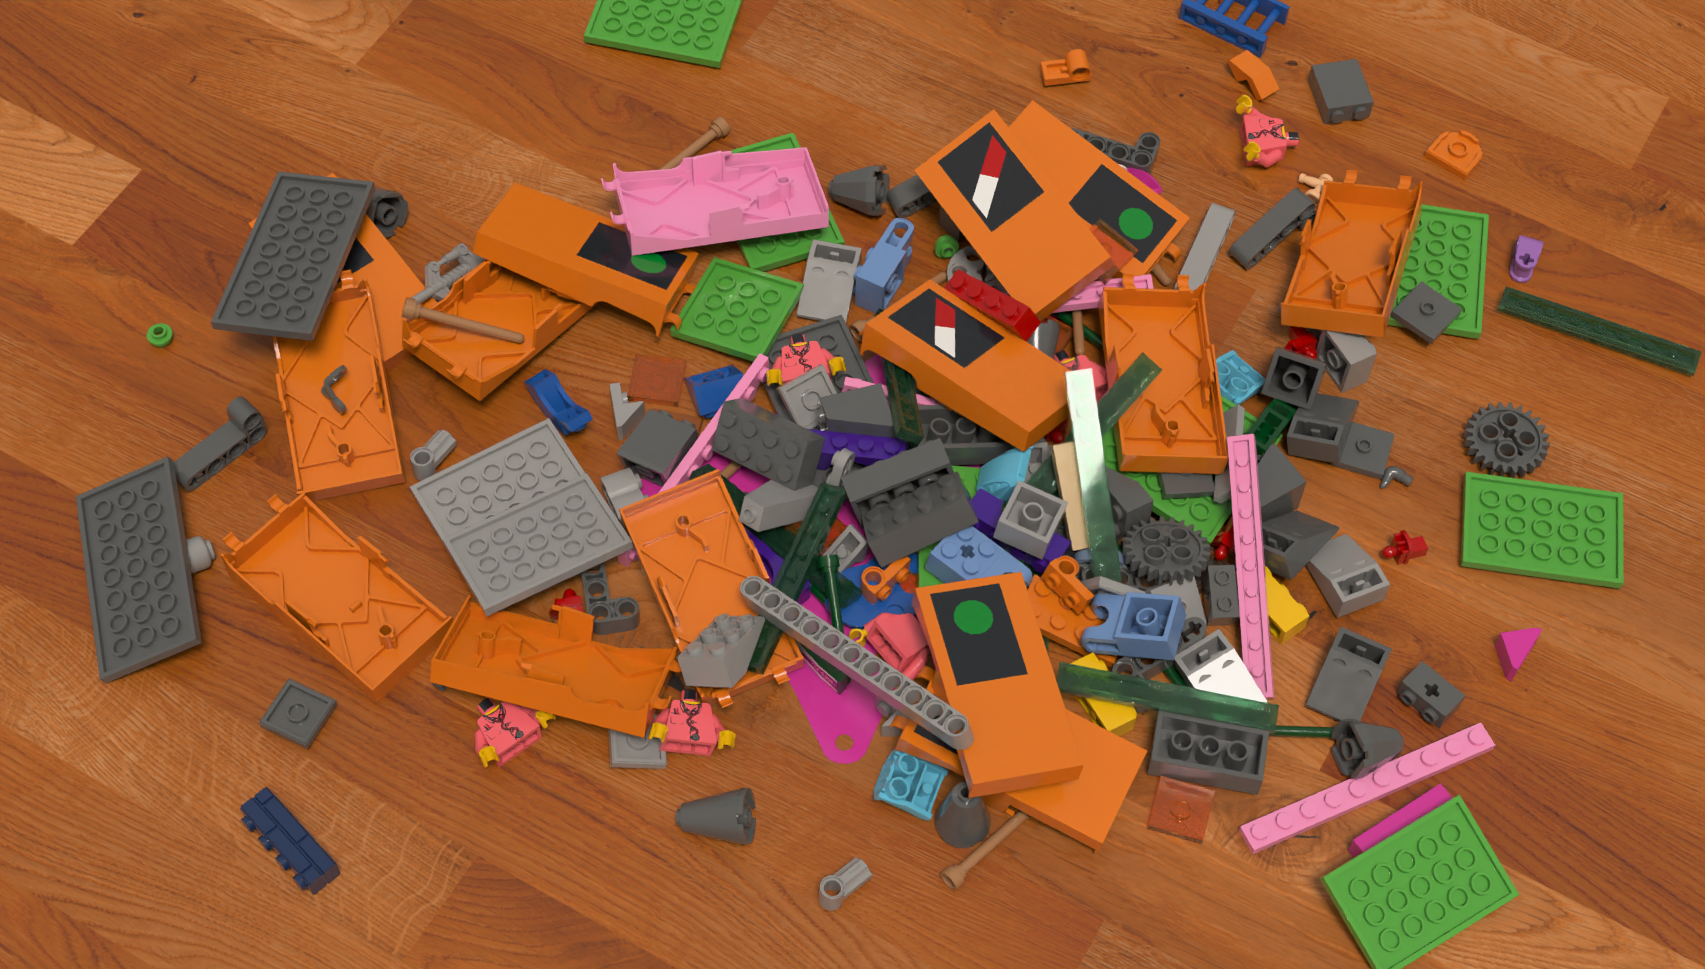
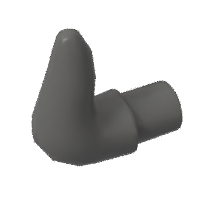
M1390 466L1384 471L1380 488H1386L1392 479L1409 486L1414 478L1407 474L1405 470L1397 466Z

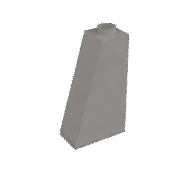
M770 480L744 496L739 521L760 532L821 516L826 492L814 485L794 491L776 481Z

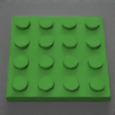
M714 257L679 314L682 325L679 330H676V325L673 324L670 329L671 336L754 362L760 353L764 356L768 355L798 303L804 284Z

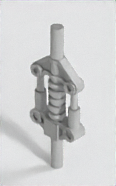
M458 244L449 253L442 256V259L438 262L431 261L425 265V289L411 297V299L417 300V303L420 304L430 297L441 301L450 292L449 288L454 282L486 259L473 254L465 244ZM455 259L458 260L459 266L440 276V267L442 265H447Z

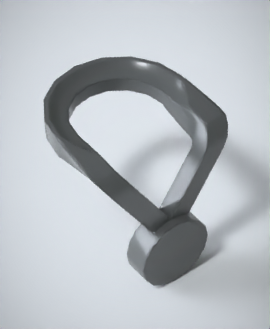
M345 365L335 369L324 380V386L321 389V393L331 400L332 406L341 414L347 410L346 406L336 397L330 386L347 371Z

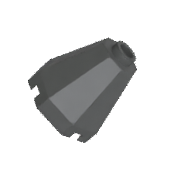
M876 164L835 175L834 179L829 183V193L835 201L868 215L879 216L885 214L886 208L881 207L883 202L888 203L887 193L889 192L890 178L889 174L883 173V170H887L886 165Z
M1351 718L1340 720L1332 731V740L1336 739V746L1332 747V756L1341 774L1351 775L1350 778L1353 779L1364 778L1393 760L1401 753L1404 745L1403 737L1398 729Z

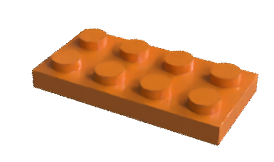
M1034 574L1027 591L1041 634L1084 656L1090 654L1091 652L1085 650L1080 642L1083 631L1087 627L1100 626L1106 620L1099 619L1094 614L1091 607L1092 602H1090L1084 612L1078 615L1072 608L1066 605L1065 601L1053 589L1047 586L1041 577ZM1094 653L1097 659H1101L1109 668H1112L1118 656Z

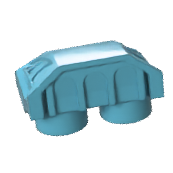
M1232 350L1216 359L1220 393L1234 404L1240 405L1253 395L1261 392L1266 379Z
M1033 445L1025 452L1015 447L983 465L980 470L976 490L978 491L981 488L1002 500L1004 504H1007L1018 481H1025Z
M894 749L882 766L874 787V800H882L920 819L928 821L933 815L931 810L940 785L948 774V770L937 764Z

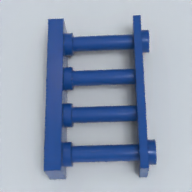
M1183 0L1179 19L1261 57L1265 52L1268 36L1265 34L1275 21L1283 25L1286 23L1290 6L1277 0H1223L1217 10L1214 11L1204 6L1207 0ZM1233 2L1246 7L1236 21L1225 16ZM1254 11L1266 16L1257 31L1245 25Z

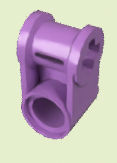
M1523 235L1518 236L1509 270V275L1514 281L1525 283L1530 280L1533 269L1539 259L1543 241Z

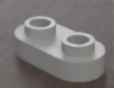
M844 448L841 452L837 451L831 461L833 470L826 481L828 493L840 497L844 492L845 487L841 477L848 475L852 471L855 459L854 452Z

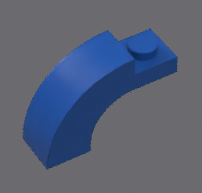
M544 369L524 381L540 410L562 434L567 435L570 432L579 431L586 426V423L593 419L589 410L577 405L568 396L555 373Z

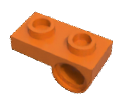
M1075 49L1068 52L1065 59L1043 61L1040 64L1044 86L1091 81L1092 74L1084 50Z
M905 556L892 562L884 571L876 566L866 568L861 576L860 589L861 594L866 598L865 600L874 605L879 599L881 601L887 599L894 585L897 582L903 583L910 575L911 559ZM876 581L879 584L873 586L869 585L867 582Z
M1069 556L1055 558L1048 564L1041 578L1049 588L1053 589L1065 601L1068 607L1080 615L1087 609L1095 595L1076 578L1079 565L1075 559Z

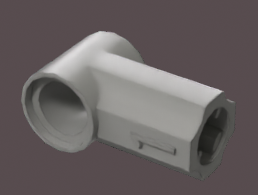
M438 430L423 447L412 451L410 454L413 475L417 480L422 481L436 474V467L457 446L456 440L449 432Z
M854 858L834 875L823 878L818 894V902L822 908L829 911L839 909L843 904V900L872 878V873L862 859ZM828 890L836 891L838 895L830 896L825 892Z

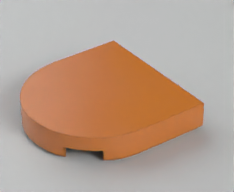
M1459 130V132L1446 131L1439 135L1426 150L1424 157L1466 180L1478 166L1483 153L1479 140L1474 135Z

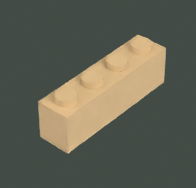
M1083 439L1049 445L1059 498L1068 502L1063 519L1067 540L1071 541L1069 550L1075 551L1104 545L1103 538H1107V532L1104 522L1100 523L1098 512H1102V506L1099 496L1095 497L1093 486H1097L1095 471L1090 470L1088 460L1092 459L1090 445L1085 444Z

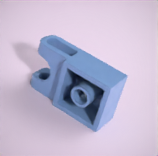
M895 218L889 224L876 246L868 250L863 266L859 265L854 274L856 284L853 291L855 294V305L877 314L890 304L904 281L905 269L912 257V247L909 244L913 238L914 225L909 220ZM904 228L906 230L902 238L895 235L896 229Z
M969 526L942 539L930 552L925 566L927 571L943 583L1022 572L1026 587L1033 579L1029 568L973 526Z
M1127 592L1124 596L1103 593L1094 596L1091 604L1092 610L1099 619L1106 620V622L1100 626L1087 627L1083 631L1080 642L1085 650L1097 654L1174 660L1186 618L1180 596Z

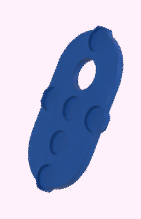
M912 553L907 555L911 559L909 571L910 575L917 576V554ZM876 558L870 559L866 564L848 568L836 575L842 621L844 625L851 628L864 629L866 623L884 612L899 615L910 613L913 616H917L911 605L914 593L905 592L901 588L900 583L897 582L892 588L891 594L884 601L879 599L874 605L866 601L860 590L863 571L871 566L879 567L884 571L890 565L888 564L881 568ZM876 581L867 582L869 585L873 586L879 584ZM827 594L825 608L827 612L830 613L829 600Z

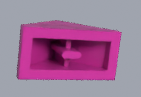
M1540 628L1500 633L1495 643V648L1505 677L1510 682L1542 632Z

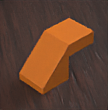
M1244 50L1227 61L1236 81L1247 80L1257 101L1279 90L1270 68L1248 50Z

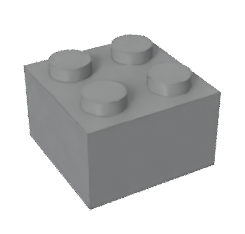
M1322 330L1316 349L1317 359L1328 363L1326 372L1341 393L1368 381L1377 355L1374 345L1368 342L1364 335Z
M1019 480L998 521L993 538L1043 559L1063 518L1068 502Z

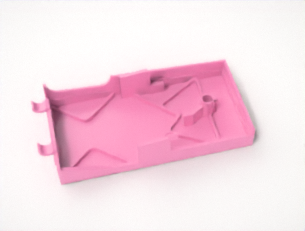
M807 147L732 154V151H716L695 157L683 158L679 166L662 170L623 172L617 168L616 163H613L614 180L612 182H605L601 178L605 190L615 191L621 215H614L612 211L610 214L615 224L624 225L632 256L829 227V206Z

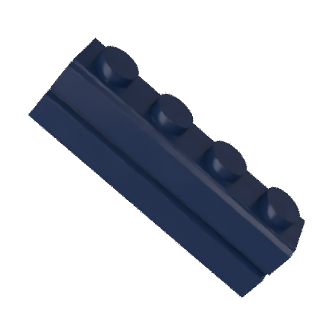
M268 787L263 788L254 798H250L241 805L240 810L244 817L240 820L250 833L256 830L260 835L258 841L267 852L273 850L278 855L275 860L285 872L290 869L295 874L292 879L302 891L307 888L315 895L327 883L329 884L339 876L340 871L335 861Z

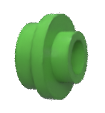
M944 235L936 240L934 250L939 258H950L958 252L959 244L952 236Z
M155 324L147 331V339L155 347H166L172 341L173 331L167 324Z

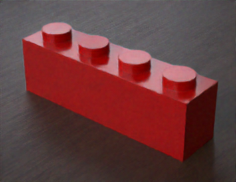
M959 269L944 287V289L1026 342L1041 324V321L1029 306Z

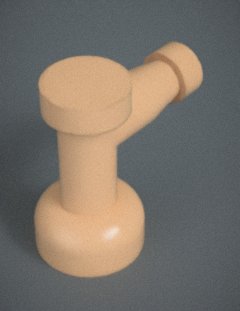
M1301 173L1298 182L1314 187V189L1308 190L1305 194L1316 203L1318 208L1324 180L1333 181V178L1328 174H1321L1319 178H1315Z

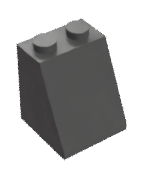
M1280 346L1276 347L1261 394L1311 410L1328 363Z
M881 383L820 398L821 408L817 409L820 422L818 423L819 430L896 438L895 422Z
M649 409L619 448L617 456L624 469L630 467L633 474L638 473L640 478L663 487L696 442L699 435L696 426L687 420L677 421L664 410L657 412Z
M1274 443L1270 445L1258 463L1262 522L1298 509L1307 482Z

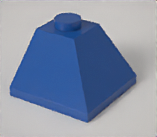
M728 365L685 377L684 381L695 411L700 416L704 415L705 418L713 417L741 380L743 373L734 365Z

